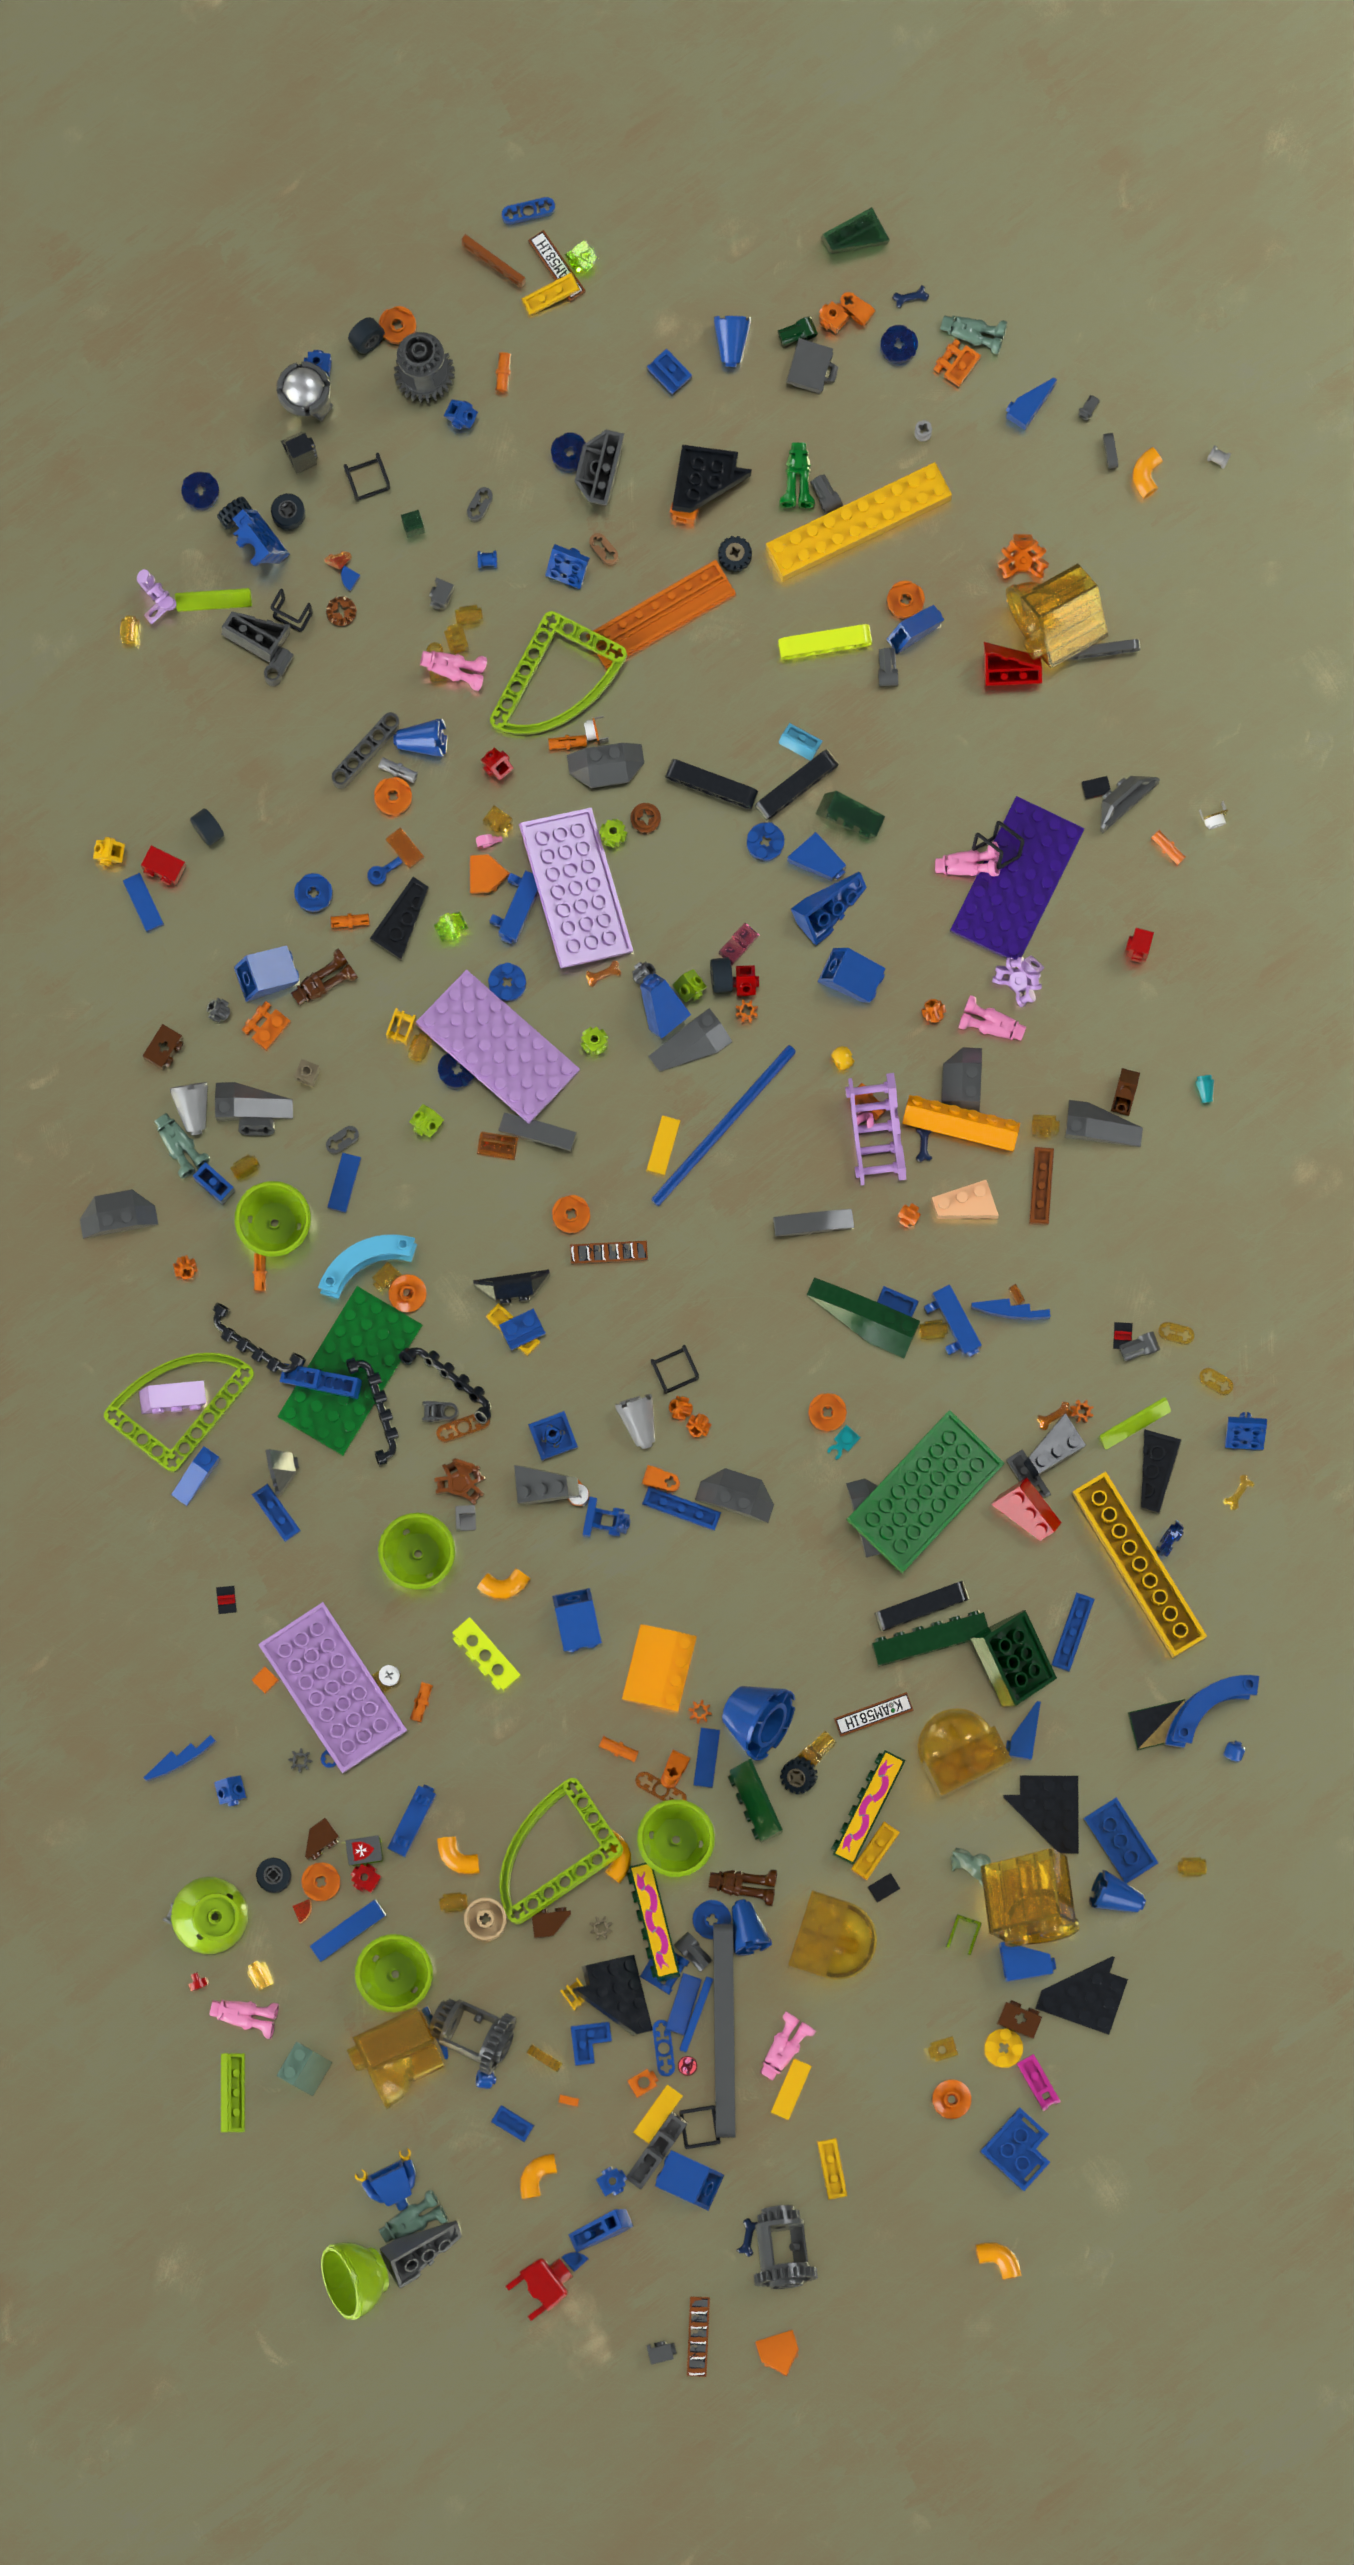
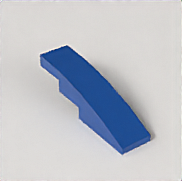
M1010 1298L971 1303L972 1310L1007 1319L1044 1320L1051 1317L1050 1309L1031 1311L1030 1304L1011 1306Z
M210 1735L197 1748L190 1743L177 1756L170 1751L143 1778L148 1782L168 1775L201 1756L217 1741Z
M375 1899L310 1945V1948L320 1962H322L385 1917L386 1913Z

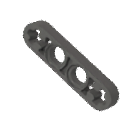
M1131 639L1071 647L1067 649L1068 660L1137 652L1141 650L1140 640Z

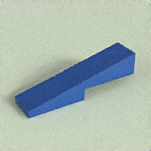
M300 1366L291 1373L282 1372L280 1377L281 1383L355 1399L359 1397L362 1380L356 1377Z

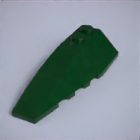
M815 1277L807 1293L809 1298L834 1315L835 1318L847 1325L869 1344L903 1359L905 1358L920 1324L919 1320Z

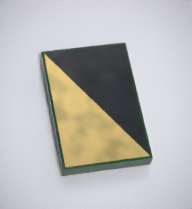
M1185 1699L1128 1712L1137 1750L1165 1744L1169 1726L1178 1710L1185 1703Z

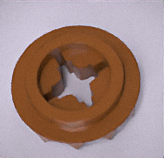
M336 596L329 601L326 607V614L331 623L337 626H345L354 620L356 606L351 599L345 596ZM338 604H340L342 608L347 609L344 611V618L340 613H336L339 607Z
M641 803L631 812V823L634 829L641 833H650L656 830L660 824V812L653 804ZM643 811H645L647 816H651L648 819V825H646L644 820H640V818H643Z

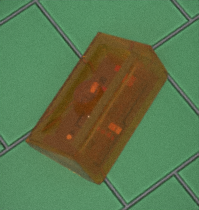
M481 1132L477 1154L515 1160L518 1137Z

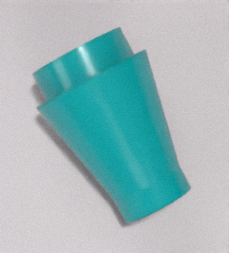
M1212 1075L1197 1076L1196 1085L1202 1103L1213 1102L1214 1079H1212Z

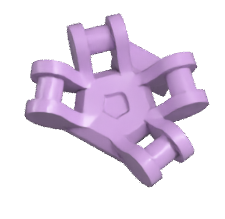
M143 569L138 573V583L156 602L144 614L145 618L153 624L166 611L173 610L177 603L169 596L170 593L162 589L161 583H155L154 576L147 570ZM158 610L157 614L151 617L152 613Z
M1031 955L1026 959L1023 957H1018V959L1010 957L1006 960V967L996 966L995 971L997 973L993 977L992 982L1008 985L1016 993L1018 1005L1023 1007L1027 1002L1032 1003L1036 1000L1033 990L1042 989L1039 978L1041 977L1040 972L1045 967ZM1004 974H1009L1008 979L1003 977Z

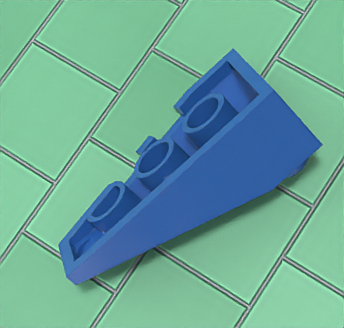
M857 872L804 898L791 908L797 925L813 944L817 945L833 932V926L839 919H843L845 916L843 913L850 905H854L867 888L862 874Z

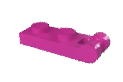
M1034 2054L1017 2063L1043 2111L1049 2109L1050 2105L1054 2103L1056 2105L1061 2102ZM1048 2091L1050 2097L1044 2100L1042 2094Z

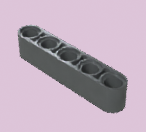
M393 712L386 713L332 773V781L335 787L339 789L347 787L400 728L397 714ZM389 719H394L396 724L388 726L386 722ZM376 733L384 735L381 740H375L373 736ZM369 747L371 751L368 754H363L361 749ZM351 761L358 762L356 768H350L348 764ZM338 775H344L346 777V779L343 782H337L335 780Z

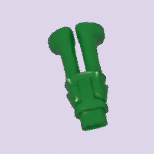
M791 443V450H789V457L786 462L787 489L786 493L779 500L781 507L792 508L796 506V477H800L798 506L805 509L815 506V500L809 492V473H811L809 467L811 464L808 457L809 451L806 450V443Z

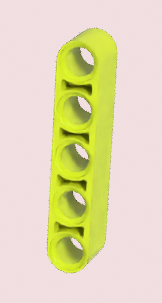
M868 624L783 637L778 640L780 655L783 660L866 647L873 644Z

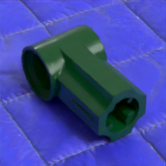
M811 316L804 317L798 320L796 324L778 330L783 347L797 342L799 338L810 340L818 335Z

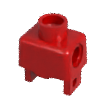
M540 2258L519 2272L520 2275L505 2287L509 2291L525 2279L528 2285V2292L533 2298L538 2299L543 2304L527 2316L532 2321L546 2309L549 2312L568 2295V2290L564 2283L570 2280L573 2275L560 2258L550 2265L545 2259Z

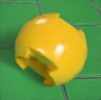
M846 1046L837 1047L831 1054L834 1059L833 1062L839 1070H847L855 1062L851 1051Z

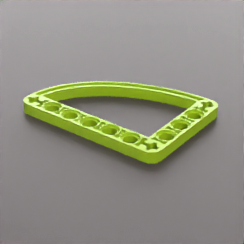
M554 611L547 612L543 616L493 710L490 723L497 730L515 735L542 733L567 723L587 709L605 691L627 658V651L622 645ZM553 616H555L554 619L556 620V623H551L549 627L552 630V632H550L546 628H542L543 625H545V627L548 626V617L552 618ZM566 624H571L574 629L572 633L566 634L563 631V627ZM541 632L548 634V639L545 642L538 640V635ZM584 632L590 634V640L587 642L580 640V635ZM555 633L613 661L596 686L582 700L562 714L535 724L516 725L508 723ZM599 641L607 643L605 650L600 651L597 649L596 645ZM611 645H613L612 650L616 652L621 650L623 656H619L616 659L614 653L610 652L609 655L607 653L610 651ZM532 649L539 650V656L535 659L529 657V652ZM527 665L530 667L531 671L528 675L520 673L522 666ZM515 682H519L522 685L521 690L518 692H514L511 689L512 684ZM505 699L513 701L511 708L506 709L503 707L502 703ZM500 708L502 711L508 713V715L506 716L505 714H503V723H498V725H496V721L494 720V718L500 717L501 712L498 711Z
M197 1353L182 1356L152 1369L134 1381L106 1408L104 1418L111 1426L166 1470L176 1472L252 1381L254 1371L251 1366L242 1360L225 1354ZM205 1362L221 1363L237 1368L171 1450L120 1410L123 1404L145 1385L177 1368ZM247 1369H249L248 1373L250 1374V1376H245L241 1380L242 1382H244L242 1386L239 1383V1381L235 1380L234 1378L237 1376L238 1379H240L242 1376L241 1370L246 1371ZM232 1383L237 1384L239 1387L238 1392L234 1394L228 1392V1386ZM219 1398H223L227 1402L226 1406L222 1409L216 1407V1401ZM110 1411H117L116 1415L120 1419L122 1418V1416L125 1417L123 1420L120 1421L119 1426L115 1425L118 1423V1421L114 1418L109 1420L110 1416L108 1413ZM207 1413L214 1415V1421L210 1424L205 1423L203 1420L204 1415ZM125 1422L133 1424L131 1432L123 1431L122 1426ZM194 1428L202 1430L200 1438L192 1437L191 1432ZM140 1434H146L148 1441L145 1444H139L137 1437ZM182 1443H188L190 1450L187 1453H181L179 1446ZM155 1446L162 1447L163 1453L160 1456L152 1454V1449ZM175 1451L180 1456L184 1457L182 1460H180V1458L178 1457V1459L176 1460V1467H168V1460H173L176 1457V1455L173 1454Z
M569 1778L530 1812L515 1833L502 1863L499 1888L503 1908L508 1919L513 1924L520 1925L619 1858L623 1853L621 1843L582 1784L576 1778ZM572 1783L576 1785L575 1788L579 1792L577 1796L573 1790H569ZM567 1794L601 1846L513 1905L510 1894V1880L516 1856L524 1840L539 1819ZM581 1798L588 1799L586 1807L581 1808L578 1806ZM592 1813L598 1814V1820L595 1823L588 1821V1817ZM601 1829L608 1830L606 1838H599L598 1833ZM612 1845H614L615 1847H617V1848H616V1850H617L616 1853H613V1852L611 1851V1846H612ZM602 1851L608 1853L609 1858H606ZM596 1855H600L603 1858L599 1865L593 1864V1858ZM580 1866L586 1867V1873L583 1876H578L576 1873ZM564 1877L570 1878V1884L567 1887H562L560 1884L561 1879ZM548 1888L554 1889V1895L550 1898L544 1896V1892ZM532 1899L538 1901V1905L534 1909L528 1907V1903ZM523 1905H524L525 1909L528 1911L527 1914H526L525 1911H523V1910H524V1909L522 1908ZM515 1911H517L518 1913H520V1914H519V1916H520L519 1919H517V1918L514 1917V1916H515V1915H514V1912H515Z

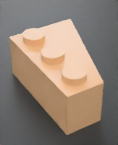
M987 1180L932 1197L931 1199L937 1219H998L999 1216Z

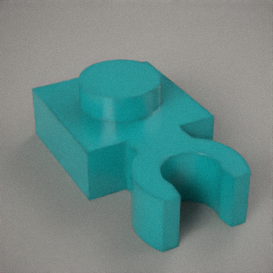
M846 1425L834 1438L837 1444L830 1446L827 1452L830 1453L834 1449L837 1450L838 1455L835 1459L838 1460L842 1455V1450L844 1449L849 1452L861 1437Z

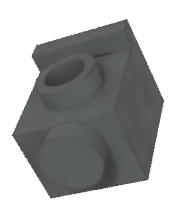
M436 577V587L433 586L429 595L431 597L430 606L439 610L440 608L446 609L453 594L454 585Z
M666 2341L654 2343L655 2347L651 2348L650 2344L646 2345L651 2365L674 2359L673 2355L677 2354L674 2343L666 2344Z

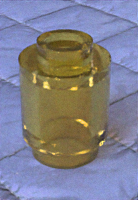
M477 604L459 607V609L455 610L457 625L480 623L479 619H483L482 609L477 608Z
M128 615L121 619L120 638L123 644H137L140 621L136 619V616Z
M423 1033L414 1035L407 1057L421 1063L426 1058L432 1041L429 1040L430 1037Z
M247 1154L234 1162L230 1169L237 1180H240L258 1171L257 1166L260 1164L254 1155L250 1156Z
M942 1319L924 1321L923 1324H919L921 1339L945 1338L944 1334H948L947 1323H943Z
M1182 1857L1181 1861H1178V1873H1182V1877H1201L1206 1874V1859H1201V1857Z
M466 1893L443 1894V1898H439L440 1910H444V1913L462 1912L463 1909L468 1907Z
M257 1960L247 1966L249 1970L246 1973L255 1988L258 1987L259 1991L273 1983L272 1977L263 1962L259 1964Z

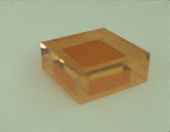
M1014 1284L1009 1287L1008 1290L1016 1305H1022L1025 1299L1018 1286Z

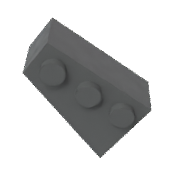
M231 612L222 625V635L269 663L278 648L282 646L290 634L289 624L284 623L283 625L274 623L271 620L256 619L254 616Z
M514 1465L517 1501L520 1504H535L579 1497L577 1477Z

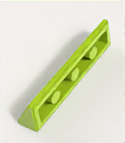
M249 588L176 593V609L180 612L251 607L252 594Z
M1166 1397L1102 1433L1098 1439L1104 1449L1111 1448L1170 1413L1171 1409Z
M245 2053L221 2054V2132H245Z

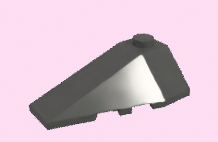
M709 1008L648 1057L659 1072L708 1055L716 1054L732 1043V1040L721 1022Z
M236 1082L216 1083L215 1118L217 1121H233L242 1118L293 1119V1099Z
M1069 1100L1065 1138L1141 1147L1143 1127L1089 1102Z
M268 1449L266 1450L269 1472L275 1487L276 1496H281L297 1474L296 1469L299 1468L298 1458L294 1457L292 1452Z
M453 2221L395 2239L380 2248V2252L397 2286L402 2288L416 2280L421 2275L420 2271L427 2265L431 2266L435 2262L433 2259L441 2252L445 2253L462 2235L458 2223Z

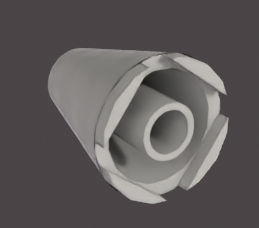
M207 1082L170 1088V1093L186 1132H191V1135L202 1134V1130L206 1128Z
M646 1394L644 1398L637 1396L619 1402L620 1404H615L616 1410L636 1446H641V1449L653 1446L652 1442H655L653 1398L651 1394Z

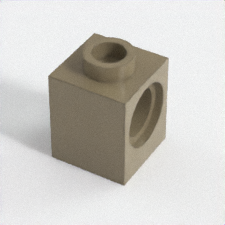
M301 1059L294 1076L295 1080L314 1087L321 1070L320 1066Z

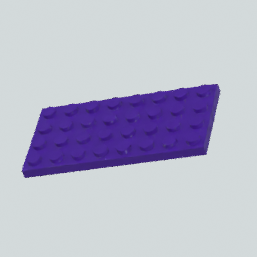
M1016 796L1003 823L1024 839L1021 857L1001 868L999 876L993 877L987 872H980L976 876L950 929V932L1005 958L1012 957L1013 959L1023 956L1085 829ZM1003 827L1000 828L994 840L1004 853L1001 864L1017 856L1021 843L1020 840Z

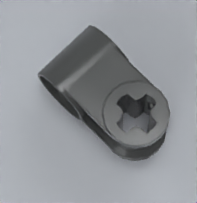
M422 1402V1405H424L423 1422H451L459 1417V1409L454 1403ZM453 1407L455 1409L454 1415L446 1416L445 1410Z

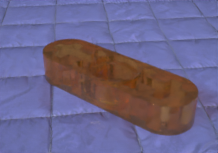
M474 1414L443 1424L437 1429V1438L443 1443H448L485 1430L490 1425V1419L484 1426H481L480 1423L475 1424L476 1429L473 1430L469 1419L473 1418V1422H476ZM461 1422L468 1423L469 1429L467 1432L462 1433L458 1430V1425ZM455 1425V1431L458 1435L454 1436V1432L448 1434L449 1438L447 1439L444 1436H440L442 1429L450 1431L453 1430L451 1426Z
M640 1772L636 1776L635 1782L638 1788L662 1801H667L665 1798L669 1795L670 1789L667 1788V1792L662 1796L658 1795L655 1791L656 1787L661 1784V1779L648 1772ZM646 1775L649 1782L653 1783V1779L657 1781L653 1785L652 1791L648 1790L651 1787L650 1785H640V1777ZM675 1787L671 1788L674 1790L672 1792L673 1795L678 1796L681 1794V1799L687 1801L686 1794Z

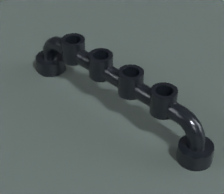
M217 1302L213 1308L215 1312L213 1317L214 1325L222 1332L220 1337L227 1342L234 1340L237 1342V1349L242 1352H246L248 1349L253 1353L251 1358L258 1362H261L263 1359L268 1363L266 1367L273 1372L280 1370L284 1373H291L298 1366L303 1367L306 1361L303 1356L293 1352L289 1358L292 1363L285 1365L279 1359L266 1353L264 1349L252 1344L247 1338L237 1334L235 1330L223 1325L221 1317H226L230 1309Z
M414 1347L411 1349L404 1348L399 1353L400 1360L406 1365H410L416 1359V1355L421 1356L426 1365L435 1367L443 1378H449L454 1382V1386L457 1389H463L468 1393L472 1401L481 1403L483 1407H480L474 1413V1417L479 1423L485 1424L491 1418V1405L483 1396L485 1394L484 1389L480 1386L471 1387L468 1384L470 1380L467 1375L461 1374L457 1376L453 1373L455 1368L451 1363L446 1362L443 1365L439 1362L440 1356L436 1351L432 1350L428 1353L422 1348Z
M353 1357L346 1360L348 1371L350 1374L358 1372V1368L365 1369L367 1380L373 1393V1399L378 1409V1415L384 1428V1434L389 1444L388 1451L384 1452L381 1449L374 1452L378 1465L382 1466L387 1464V1460L395 1454L397 1448L395 1439L399 1438L396 1427L391 1428L389 1422L393 1420L391 1410L385 1409L384 1406L387 1396L384 1390H379L378 1384L382 1383L379 1372L374 1373L372 1366L367 1361H355Z

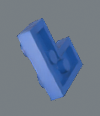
M610 2022L571 2026L575 2066L595 2063L593 2044L612 2041Z

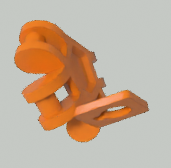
M1014 534L1013 539L1009 542L1010 545L1007 548L1003 547L1001 549L1002 553L1007 557L998 563L999 568L1003 570V578L1011 577L1015 572H1031L1035 576L1043 578L1045 575L1044 570L1048 568L1049 563L1041 557L1047 550L1044 547L1041 548L1036 539L1033 540L1032 534ZM1012 562L1014 567L1010 568L1009 564ZM1035 562L1038 564L1037 568L1033 567Z

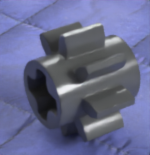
M646 961L643 964L641 962L634 966L635 970L632 971L633 979L638 984H642L646 976L656 974L655 967Z
M219 998L211 1000L207 1005V1012L210 1013L208 1018L217 1022L226 1020L230 1014V1008L227 1007L229 1002Z
M300 1748L297 1754L292 1751L294 1757L288 1759L294 1763L291 1769L298 1767L299 1773H301L302 1768L309 1770L307 1765L313 1762L307 1758L310 1752L303 1754L302 1748ZM298 1756H300L301 1758L305 1757V1763L303 1765H301L300 1763L298 1765L296 1764L298 1761L296 1758Z

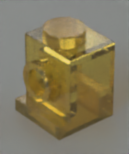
M458 624L448 626L444 634L450 654L456 655L469 651L463 627H458ZM459 635L458 640H454L452 637Z
M493 805L483 819V824L487 826L489 823V827L496 833L508 834L513 828L512 817L495 805Z
M1033 1115L1032 1137H1036V1133H1040V1136H1051V1134L1059 1132L1060 1121H1056V1115Z
M387 1262L372 1277L374 1281L372 1285L379 1292L384 1291L386 1288L389 1289L391 1283L402 1274Z
M953 2036L930 2043L931 2047L927 2048L930 2059L934 2058L935 2062L958 2055ZM944 2046L946 2049L945 2053H939L938 2048Z

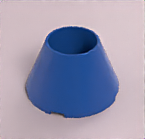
M740 1686L731 1694L726 1702L722 1714L723 1723L751 1759L762 1760L768 1756L767 1752L772 1747L776 1749L784 1738L794 1715L795 1707L792 1706V1700H795V1696L788 1689Z

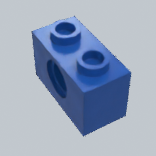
M206 1162L193 1175L194 1180L222 1205L235 1192L234 1187Z

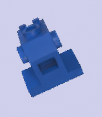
M589 1497L583 1537L590 1538L592 1528L609 1531V1535L620 1537V1533H627V1529L630 1526V1515L624 1513V1509L613 1508V1511L596 1508L597 1498ZM602 1515L614 1517L612 1527L601 1525Z

